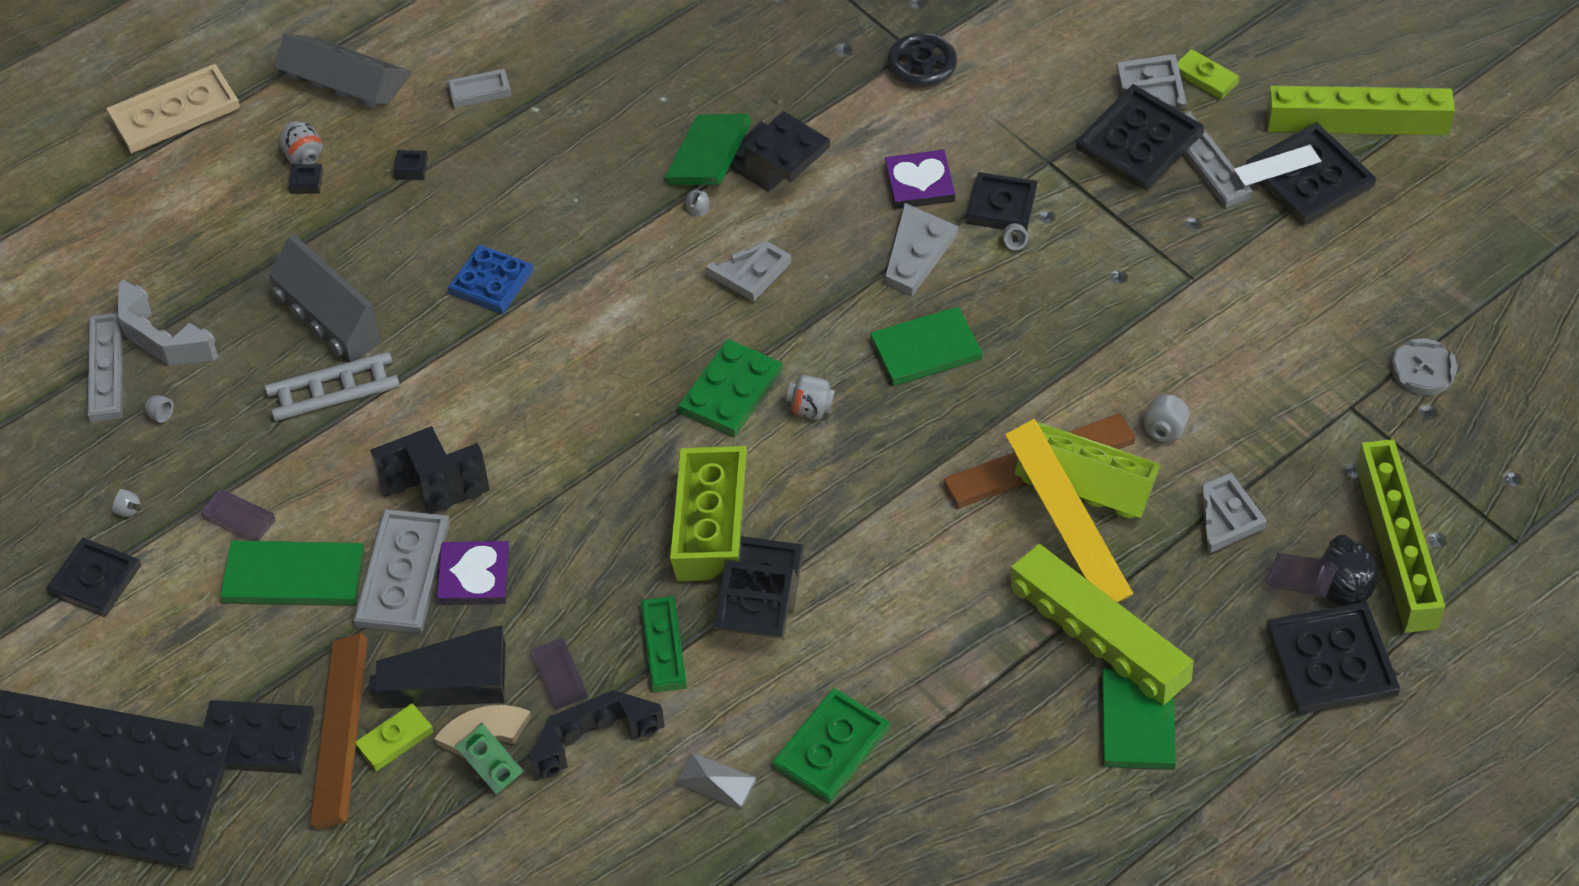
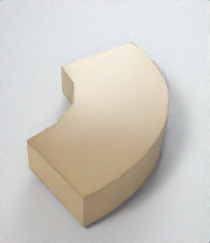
M491 705L476 708L448 723L434 738L435 744L464 758L454 745L482 722L498 742L514 745L532 718L531 712L509 705Z

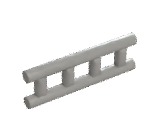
M383 352L265 385L268 397L278 395L281 407L272 409L275 422L400 387L397 375L386 376L384 365L392 363L390 352ZM371 369L375 381L356 386L353 374ZM340 378L343 390L325 394L322 382ZM309 386L312 398L293 403L290 391Z

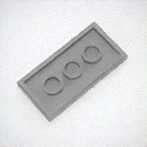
M384 509L354 617L355 627L422 634L441 560L442 542L446 541L450 525L448 515Z

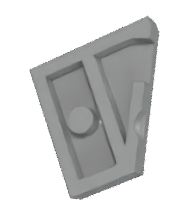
M1176 54L1117 62L1116 69L1122 94L1132 84H1135L1174 108L1186 109L1187 103Z
M765 241L753 246L750 250L732 254L730 261L716 266L715 262L709 263L706 266V275L754 302L791 264V255Z
M1232 472L1203 485V511L1207 548L1210 553L1266 529L1267 520Z

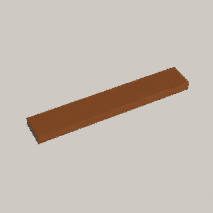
M1121 413L1069 432L1116 449H1122L1135 444L1136 438ZM1014 452L944 478V486L957 509L1027 483L1022 481L1020 476L1014 474L1018 463V458Z
M362 633L333 641L310 824L317 830L347 822L368 638Z

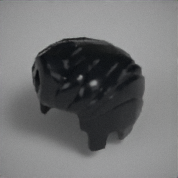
M1344 534L1336 536L1329 542V547L1325 550L1319 562V586L1322 587L1326 598L1339 606L1366 602L1371 597L1377 584L1378 568L1376 561L1363 545L1356 544L1355 541Z

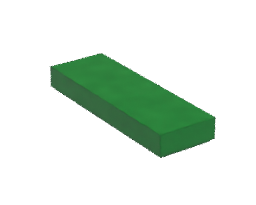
M675 596L641 600L653 693L687 689Z

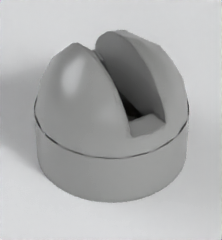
M694 189L687 194L685 203L686 210L690 215L703 216L710 210V199L706 192Z
M1017 223L1006 226L1002 235L1005 245L1011 250L1022 249L1026 246L1029 238L1026 229ZM1014 230L1018 241L1013 242L1011 232Z
M154 395L149 397L145 403L146 413L151 419L164 423L172 415L174 403L165 396Z
M121 488L113 503V514L123 517H130L136 514L138 511L132 507L134 503L140 505L138 496L131 491Z

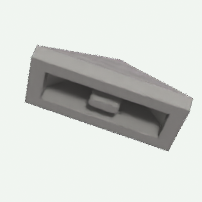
M691 753L677 779V785L738 809H742L756 782V777L695 753Z

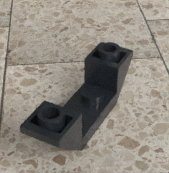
M612 690L549 716L529 757L534 780L554 777L563 769L568 768L562 743L576 741L583 734L595 729L607 728L619 719L623 720L632 740L654 735L659 729L665 727L661 705Z

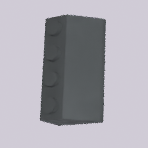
M283 34L275 68L284 70V76L300 81L302 77L310 80L309 85L320 89H327V86L335 89L334 94L351 98L353 95L360 98L359 103L375 108L377 104H389L411 75L410 70L315 36Z
M294 234L289 236L269 273L272 283L271 294L278 303H285L298 321H305L315 337L318 339L323 338L328 342L330 349L336 356L340 357L342 355L348 362L359 359L381 343L372 304Z

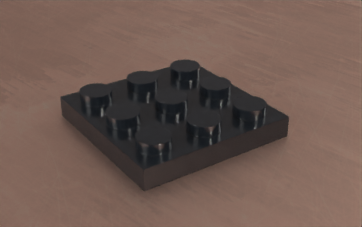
M1132 84L1076 140V148L1147 191L1204 133V125Z
M1318 122L1246 160L1247 165L1311 145L1322 162L1259 181L1303 225L1374 187L1376 177Z
M1367 602L1267 620L1266 628L1297 715L1399 695V683Z

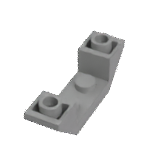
M124 279L119 282L118 319L126 338L168 366L208 362L218 358L214 344L216 342L215 338L208 330L204 328L200 330L189 323L174 337L165 330L159 331L147 319L152 312L148 303L149 296L146 291L139 285L133 286Z

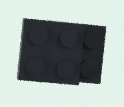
M783 111L768 125L764 122L759 123L743 138L729 168L769 192L783 179L791 183L830 148V139Z
M432 426L370 450L383 497L402 493L406 489L415 486L428 514L447 510L452 505L477 498L483 493L490 491L483 452L478 443L446 455Z
M741 536L739 561L725 560L714 628L716 630L784 639L788 613H794L804 551L803 544Z

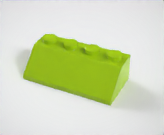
M1037 422L1079 497L1084 498L1085 503L1094 507H1103L1104 505L1116 509L1117 514L1126 518L1142 517L1160 470V463ZM1018 460L1014 474L1020 476L1021 480L1025 483L1032 485Z
M746 446L680 449L670 557L677 581L712 580L724 571L725 560L739 561L747 456Z

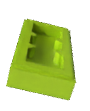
M1192 49L1177 62L1182 78L1221 100L1239 83V75Z
M412 703L357 740L356 749L377 772L434 733L433 727Z

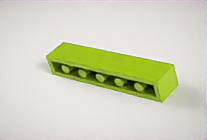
M1270 86L1266 107L1267 130L1274 133H1298L1318 122L1328 133L1449 135L1455 113L1452 89Z
M1395 440L1363 442L1360 446L1356 469L1404 633L1438 629L1445 610V603Z
M1041 544L1035 546L1011 566V588L1018 597L1027 599L1037 607L1044 617L1051 618L1062 626L1067 635L1072 638L1076 637L1084 643L1094 656L1102 657L1120 676L1131 679L1147 697L1155 698L1162 705H1165L1192 681L1194 660Z

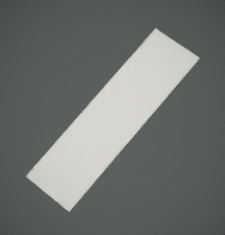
M1311 145L1235 168L1234 170L1246 186L1322 161Z

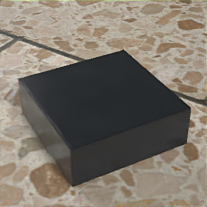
M397 150L393 171L395 180H425L428 162L427 151Z
M292 164L288 185L290 194H320L323 177L322 164Z

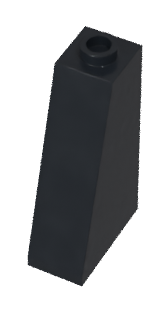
M503 626L490 627L376 661V675H370L369 681L371 696L376 695L380 709L406 708L412 703L415 707L505 703L506 641Z

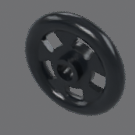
M914 33L900 38L891 46L887 56V64L891 73L901 82L911 86L928 87L945 81L953 74L957 65V54L953 46L938 35ZM918 45L912 50L910 49V46ZM938 48L943 53L936 56L933 49ZM899 57H908V64H900ZM936 64L943 66L939 71L933 70ZM914 70V71H917V72H924V73H923V75H917V74L911 73V71Z

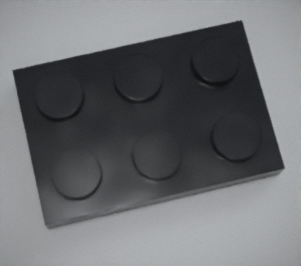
M210 700L204 727L232 732L236 737L226 766L228 770L302 774L315 712L313 706Z

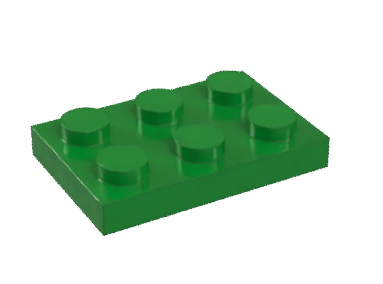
M727 338L679 404V413L735 438L783 371V362Z

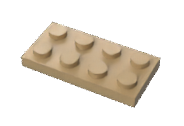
M213 64L106 109L130 153H134L240 109V104L217 65Z

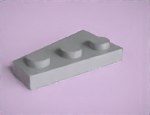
M905 203L886 273L885 284L913 296L957 237L959 226Z

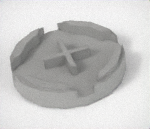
M1419 338L1411 339L1405 342V345L1395 350L1391 370L1393 378L1401 387L1411 393L1425 396L1437 395L1447 390L1454 382L1458 365L1454 354L1444 349L1443 344L1435 340Z

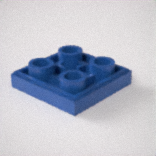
M479 244L448 286L449 294L504 314L533 273V264Z

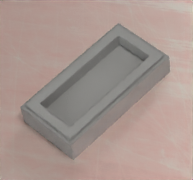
M505 69L447 81L454 108L511 96Z

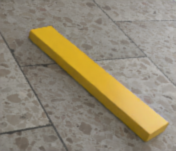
M1035 418L1006 433L1007 441L1084 578L1117 603L1133 596L1131 588Z

